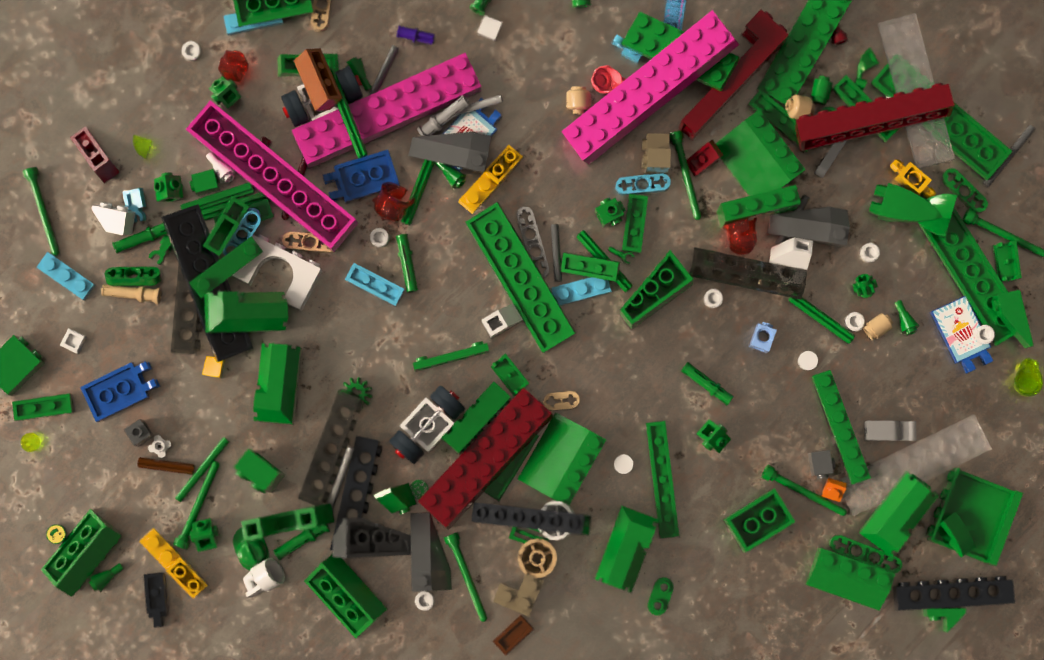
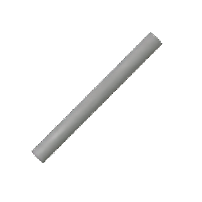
M502 95L471 103L470 106L462 110L458 115L502 103ZM436 113V114L430 115V117H431V116H437V115L440 114V113Z
M351 446L346 448L327 504L331 503L332 511L355 449Z

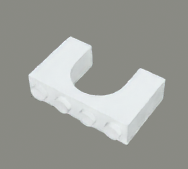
M252 235L263 252L232 276L251 286L259 269L267 261L281 259L288 262L293 269V281L284 299H287L289 306L302 312L322 273L321 268H319L320 264L313 260H309V262L303 260V256L297 252L292 251V253L285 251L286 247L279 243H275V245L269 243V239L263 235Z

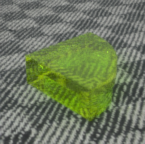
M134 135L133 144L136 152L142 158L147 159L153 141Z

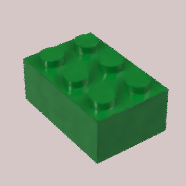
M249 448L234 466L237 470L236 474L243 480L253 482L251 486L261 493H272L285 477L282 471L259 453Z
M775 488L723 519L744 553L796 522Z

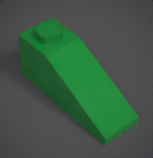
M1020 290L993 296L992 307L997 312V316L1025 349L1034 346Z

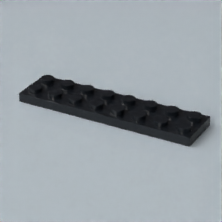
M199 204L165 215L161 219L206 333L205 299L198 296L189 282L220 259L217 254L203 247L210 233ZM226 279L209 293L217 295L218 292L232 291ZM248 332L206 333L216 362L253 349Z

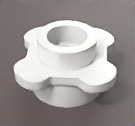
M156 435L148 450L163 458L166 456L168 448L171 447V442L169 440L165 441L160 435Z

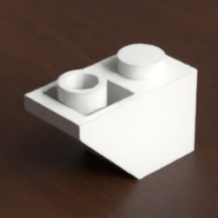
M100 202V205H92L93 212L106 232L120 235L133 234L135 211L128 210L129 207L118 205L117 208L111 207L112 204L107 202Z
M793 237L771 247L769 263L807 270L812 255L813 241Z
M511 304L482 319V324L492 339L523 321L515 305Z

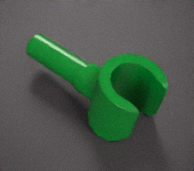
M858 63V75L855 84L863 91L867 80L862 79L860 63Z
M611 246L608 249L622 258L624 264H631L626 261V255L632 258L635 257L633 253H623Z

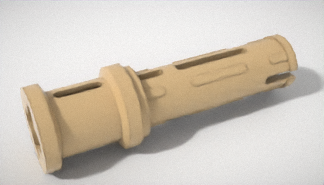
M103 284L102 287L104 288L101 289L102 296L137 299L139 303L148 301L159 305L162 296V290L159 287L151 289L145 288V286L133 288Z

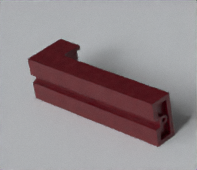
M760 9L745 25L746 29L741 36L752 47L740 58L722 92L712 88L681 120L679 129L683 130V133L692 141L781 48L789 36L787 29L773 21L772 15L767 11L764 12Z

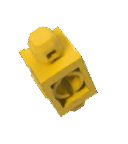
M898 159L892 162L890 165L891 169L895 173H899L895 180L905 189L917 195L922 193V196L926 199L936 195L935 190L927 186L932 180L912 162H909L906 166ZM910 175L917 178L916 184L910 182Z

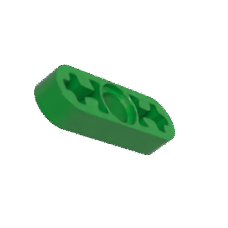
M950 168L943 173L942 182L957 195L968 208L976 211V214L986 210L988 206L987 199L957 169ZM948 174H954L955 181H948ZM961 180L962 183L955 188L954 186ZM961 186L969 188L970 193L968 196H963L960 193ZM973 194L976 195L975 197H973L972 200H970V201L967 200V199H969L970 197H972ZM980 200L982 202L981 207L975 208V201L978 202Z
M111 267L104 273L106 283L111 286H152L161 282V273L157 267ZM130 275H138L135 278H129Z

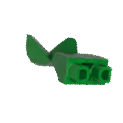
M888 183L887 186L877 184L874 196L883 198V202L880 204L872 201L869 212L878 216L879 220L887 222H918L929 232L945 238L957 195L941 194L924 199L914 192Z

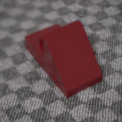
M711 140L687 159V164L696 177L716 164L723 154L714 140Z

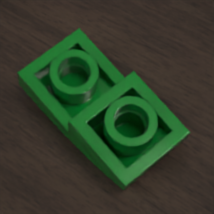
M956 512L940 523L942 528L952 538L949 544L961 558L975 548L967 527Z

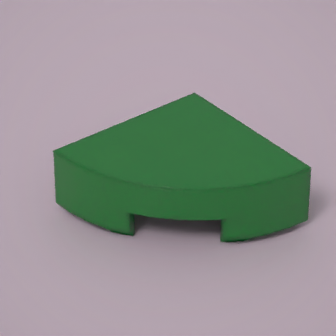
M871 47L860 58L862 73L880 64Z

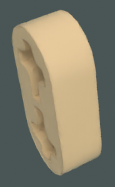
M573 391L550 393L543 400L544 406L549 411L574 409L580 402L579 395ZM569 395H572L573 398H576V401L571 406L569 402H563L562 399H568ZM553 397L554 400H560V403H555L554 407H551L546 401Z

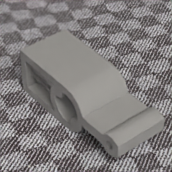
M865 421L864 441H917L916 421Z

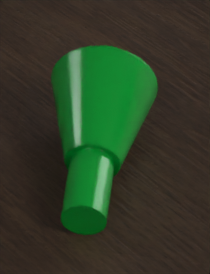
M354 57L347 61V66L351 68L354 76L358 75L365 91L371 89L372 86L366 78L362 58L357 59V57Z
M435 162V165L443 171L453 189L461 188L465 184L466 175L448 165Z
M902 300L895 302L899 312L902 334L906 333L908 336L916 333L919 324L906 311Z
M119 563L110 570L90 576L91 581L88 583L94 591L99 590L101 593L114 576L124 569Z

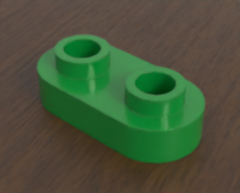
M661 577L655 581L647 604L650 613L662 615L667 610L674 589L670 579ZM663 583L668 586L666 591H662L660 588ZM656 602L661 603L660 609L654 608Z

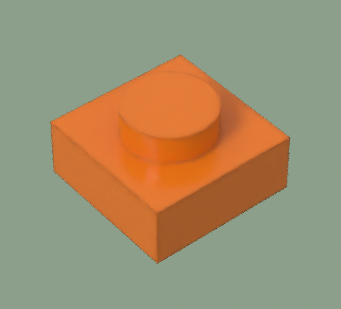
M828 477L822 491V497L840 502L847 483Z

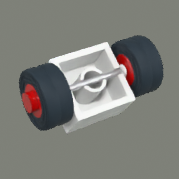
M349 66L336 71L347 101L352 103L355 100L361 99L363 94L359 86L362 84L358 75L354 76ZM304 84L297 87L303 100L302 103L295 90L281 96L285 106L282 108L285 116L291 119L295 127L309 121L304 110L306 108L312 121L338 110L336 104L330 110L315 111Z
M441 385L430 396L439 406L438 408L425 398L400 425L411 437L409 438L399 430L389 440L397 449L395 453L402 459L406 457L412 464H415L424 455V451L415 444L416 442L430 453L442 440L441 437L450 431L454 422L444 412L455 420L465 410V407L458 401L459 397L452 390L448 392Z

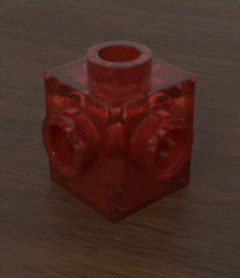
M226 50L224 56L220 59L218 70L226 80L231 79L232 81L241 82L244 73L248 70L249 63L242 52Z

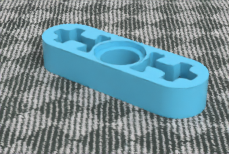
M664 173L621 177L617 180L615 189L620 195L664 192L669 188L671 180ZM651 178L654 179L653 182H659L660 178H663V181H667L664 187H661L660 184H654V189H651ZM631 180H635V190H632L633 186L627 187L626 191L619 188L623 181L626 185H631ZM639 180H646L648 187L640 189L637 185Z

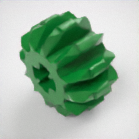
M360 377L357 378L356 383L353 378H350L351 385H348L346 382L343 383L347 390L340 389L341 393L346 394L340 398L341 400L348 399L345 402V406L348 407L352 403V410L356 409V404H358L360 409H363L362 402L366 405L370 404L366 397L373 398V395L367 394V392L372 390V387L365 388L368 381L365 380L361 384ZM354 389L361 391L359 398L352 396Z

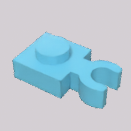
M143 188L123 191L125 206L129 207L128 210L135 211L134 223L137 222V215H139L140 221H146V214L142 211V207H146Z

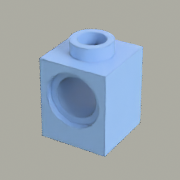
M766 322L757 324L749 347L768 353L777 330L773 329V325ZM760 332H765L768 335L767 341L764 342L759 339Z

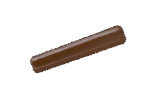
M139 457L137 461V467L190 475H193L195 471L194 464Z

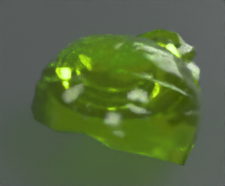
M1024 359L1020 363L1019 371L1014 378L1015 390L1020 395L1035 396L1043 388L1039 362L1034 359Z

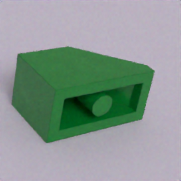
M409 483L374 494L375 499L392 514L399 512L400 515L411 511L410 507L417 505Z

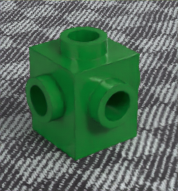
M223 76L215 80L212 86L208 88L213 93L211 98L218 105L222 103L227 109L242 97L236 90L238 86L231 79L227 81Z
M167 172L162 173L161 177L154 179L157 202H174L183 198L181 176Z
M609 197L601 201L600 206L596 207L594 212L604 228L610 224L615 226L621 223L625 208L621 201L618 202L616 198L611 200Z
M708 420L697 432V435L704 441L702 445L707 450L711 451L713 449L717 453H720L731 440L726 434L728 430L720 423L717 425L711 420Z
M211 518L193 522L190 538L192 543H195L197 551L201 552L217 548L216 537L219 536V530L217 525H213Z

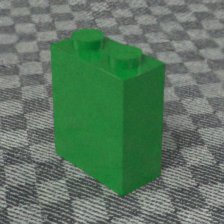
M13 335L0 348V388L10 396H13L45 364L41 360L43 356L36 349L32 351L28 347L30 343L23 336Z

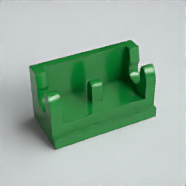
M1017 240L993 245L996 273L1002 283L1021 279Z
M506 353L492 364V370L514 397L523 387L529 386V382Z

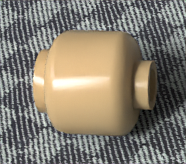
M571 87V90L566 94L567 109L573 110V114H584V110H589L591 107V92L586 90V87Z
M796 94L787 100L785 109L788 111L790 118L797 120L802 115L809 114L813 116L815 104L811 98Z

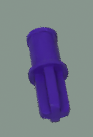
M399 25L397 30L398 38L413 40V43L417 41L432 45L435 40L434 34L420 31L418 28L411 29Z

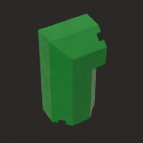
M234 291L218 292L217 295H213V293L204 294L206 333L285 331L286 326H283V323L288 321L287 299L282 298L285 293H241Z
M262 343L257 386L260 389L255 390L253 412L257 413V417L253 416V421L294 425L302 353L301 347L296 346L295 350L292 348V345L274 343L267 345Z
M906 470L859 532L892 557L894 555L893 550L898 552L911 535L908 532L909 529L914 530L915 526L937 500L939 494L936 491H931V487L913 473L911 475Z
M621 506L595 580L599 581L601 577V582L622 590L628 587L627 592L632 593L647 553L643 550L644 548L649 549L656 530V526L653 523H658L659 519Z

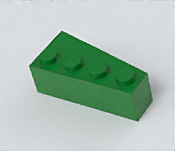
M669 250L664 259L659 262L654 271L620 309V315L631 329H634L693 285V278L671 250Z
M493 382L480 395L476 403L472 404L465 411L463 417L452 425L448 434L445 433L441 437L442 440L460 455L469 447L474 438H477L483 432L484 427L496 418V414L509 404L511 396L497 383Z

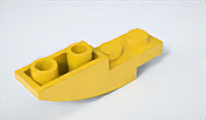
M508 145L458 202L470 213L474 214L509 176L523 156Z
M154 527L139 540L147 551L166 569V572L192 598L196 597L207 586V583L189 562Z

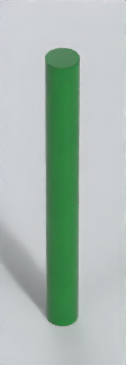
M225 437L220 440L175 498L179 502H182L229 443V440Z

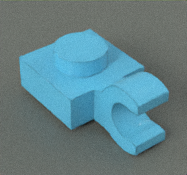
M616 34L612 44L623 49L622 56L638 63L642 55L623 47L621 43L624 38Z

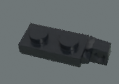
M164 572L143 574L146 612L149 618H153L154 628L164 627L163 617L167 616Z

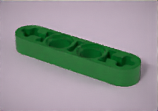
M835 535L829 540L830 549L838 554L894 574L902 569V561L894 555L890 557L881 550L841 535ZM839 538L844 545H848V542H850L847 553H844L846 548L838 547L836 549V545L833 542L838 541ZM854 545L860 546L862 550L861 554L857 557L851 553ZM873 552L878 553L880 556V560L875 564L869 559L870 554ZM884 555L887 556L886 561L892 562L895 560L897 568L890 570L891 566L883 564V567H881Z

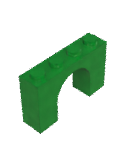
M793 185L721 203L716 212L720 227L724 229L739 225L747 218L768 212H775V214L793 212L801 204L797 186Z
M331 503L262 516L241 521L244 539L247 541L298 529L304 530L334 522Z

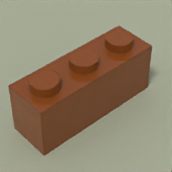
M321 48L306 49L294 60L315 111L330 110L342 99Z

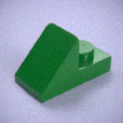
M966 608L923 609V616L929 617L931 621H939L943 617L944 632H949L966 613Z

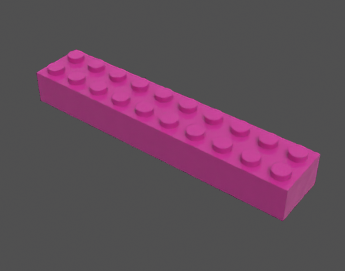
M712 10L561 132L580 158L587 164H591L740 44Z
M463 53L349 104V108L362 141L366 144L450 106L462 95L468 98L480 93L481 84L466 53ZM339 109L292 130L296 143L309 169L354 149Z
M211 100L186 128L195 139L333 252L338 249L359 224L352 215Z

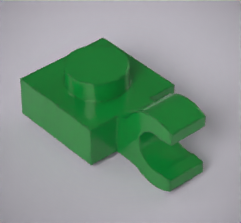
M168 235L162 238L160 249L154 250L149 254L150 259H153L155 255L160 256L157 262L159 265L163 264L165 257L173 250Z

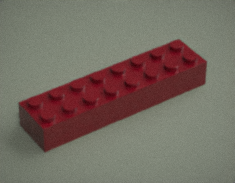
M937 83L932 85V88H916L913 92L907 94L899 92L894 94V97H878L875 101L869 103L861 101L856 103V106H840L837 110L831 112L823 110L814 116L809 114L802 115L796 120L795 126L800 152L950 117L955 106L949 84Z
M523 387L418 502L449 530L554 417L553 414Z

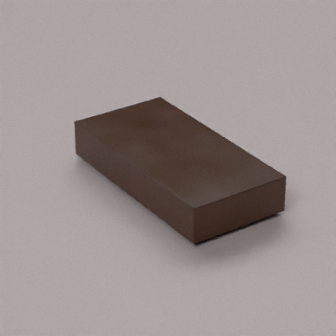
M520 615L493 642L506 656L534 628Z

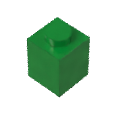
M214 169L191 175L190 187L192 192H195L198 196L221 191Z

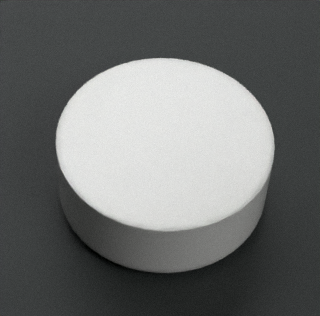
M189 41L183 45L182 54L188 61H196L200 58L202 50L199 44Z
M383 228L374 229L370 234L371 243L377 248L385 247L389 242L388 232Z
M867 243L860 250V257L868 263L876 261L880 256V249L874 243Z
M710 289L704 295V303L709 308H718L723 302V294L717 289Z
M858 312L850 313L845 319L846 328L852 332L861 330L865 325L863 315Z
M982 325L975 330L974 337L978 343L985 345L994 340L995 332L992 327Z
M805 351L800 354L798 364L803 370H812L818 364V357L812 351Z
M619 455L614 461V468L620 474L629 473L633 468V460L628 455Z
M421 591L415 598L416 606L423 611L431 609L435 602L433 594L429 591Z

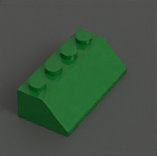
M89 509L42 567L41 571L57 589L73 597L86 579L92 575L99 563L105 559L112 547L117 544L122 535L96 512Z
M817 548L805 585L880 611L890 592L895 574L829 550Z
M333 554L325 559L304 580L355 639L387 610L343 558L333 557Z

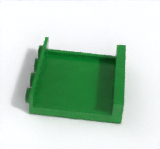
M953 468V471L950 470L946 481H948L946 489L943 488L940 494V499H942L940 506H937L934 510L933 517L935 519L933 525L930 524L927 529V540L955 551L949 544L952 538L942 528L940 523L956 512L967 527L975 545V548L968 552L966 556L991 566H997L1023 493L1007 489L960 470L961 468Z

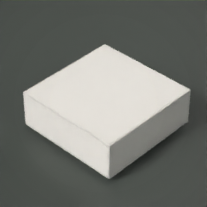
M484 16L478 34L495 41L502 22Z
M68 328L60 346L79 354L87 337Z

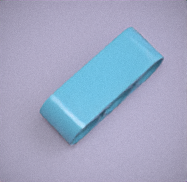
M249 208L246 211L239 226L223 250L224 256L229 253L227 251L229 246L237 247L254 234L261 222V214L258 209ZM255 214L258 219L255 222H250L247 216ZM239 230H245L247 232V236L241 238L237 235V232Z

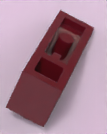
M86 127L70 137L92 170L104 184L120 173Z

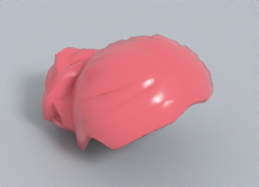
M606 65L600 66L594 71L591 82L597 92L608 94L626 79L621 77L617 70Z

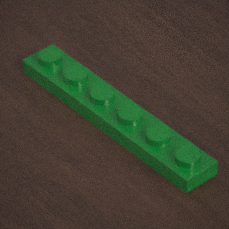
M831 370L813 375L812 380L851 484L854 485L871 479Z
M665 421L646 423L657 519H659L660 539L679 537Z

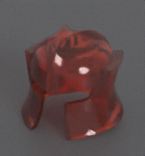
M384 182L382 184L380 194L371 200L374 202L375 212L381 217L382 221L399 222L405 210L414 204V198H411L408 202L400 201L407 192L406 188L392 182Z
M756 217L751 221L745 218L724 225L722 229L726 235L725 247H729L737 255L752 252L757 244L756 222L758 218Z

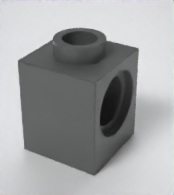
M142 419L137 420L124 429L132 444L137 447L154 437L150 428Z

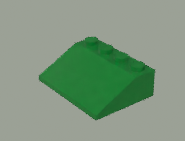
M233 0L239 27L313 12L311 0Z
M760 109L716 143L723 154L720 159L748 196L784 188L806 170Z
M555 412L554 417L551 419L518 480L554 501L570 505L605 444L606 439Z

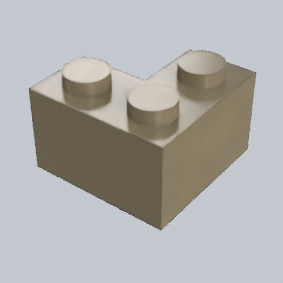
M647 133L645 139H642V150H645V154L642 157L641 169H645V174L664 173L668 175L671 168L670 134Z
M525 574L519 590L500 583L493 602L529 617L544 580L535 578L530 574Z

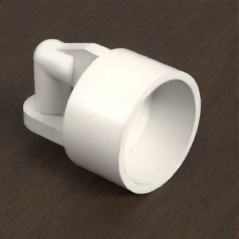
M265 559L244 576L243 580L248 590L246 593L247 598L254 597L263 591L269 592L284 582V571L275 559Z

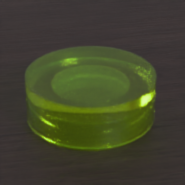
M26 433L21 438L20 444L23 450L34 452L40 447L41 440L34 433Z

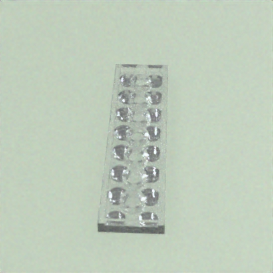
M916 13L879 22L878 27L896 93L905 92L907 94L913 92L916 88H932L931 86L935 83ZM944 118L905 127L917 168L920 169L955 159Z
M971 415L868 465L867 469L871 477L869 480L852 485L847 475L838 481L847 483L843 497L852 515L855 516L880 504L906 470L911 475L913 473L925 482L992 448L975 415Z

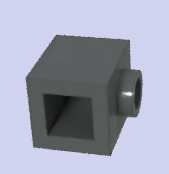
M830 450L808 453L811 476H817V479L828 478V474H832L833 469L836 468L835 460L831 458Z

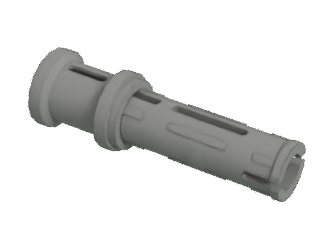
M462 95L440 114L431 116L427 123L417 127L421 136H430L437 131H441L448 121L470 106L468 99Z

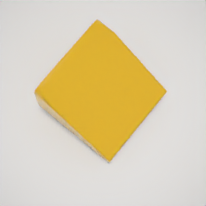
M206 356L202 375L222 378L225 359L216 362L215 357Z

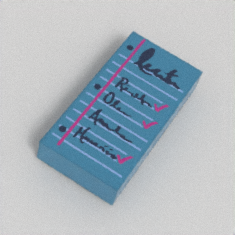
M667 0L664 23L682 30L686 0Z

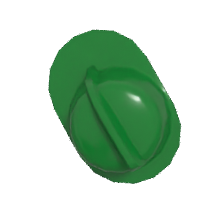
M241 527L236 531L233 537V546L244 568L250 571L254 566L270 557L264 538L245 541L243 528Z

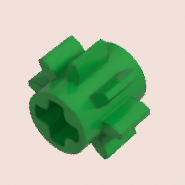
M868 274L859 275L855 279L856 284L852 285L854 292L863 298L871 297L875 293L874 288L878 287L876 279H873V276Z

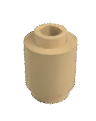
M881 313L866 323L863 329L871 340L878 339L893 329V321L888 314L884 315Z

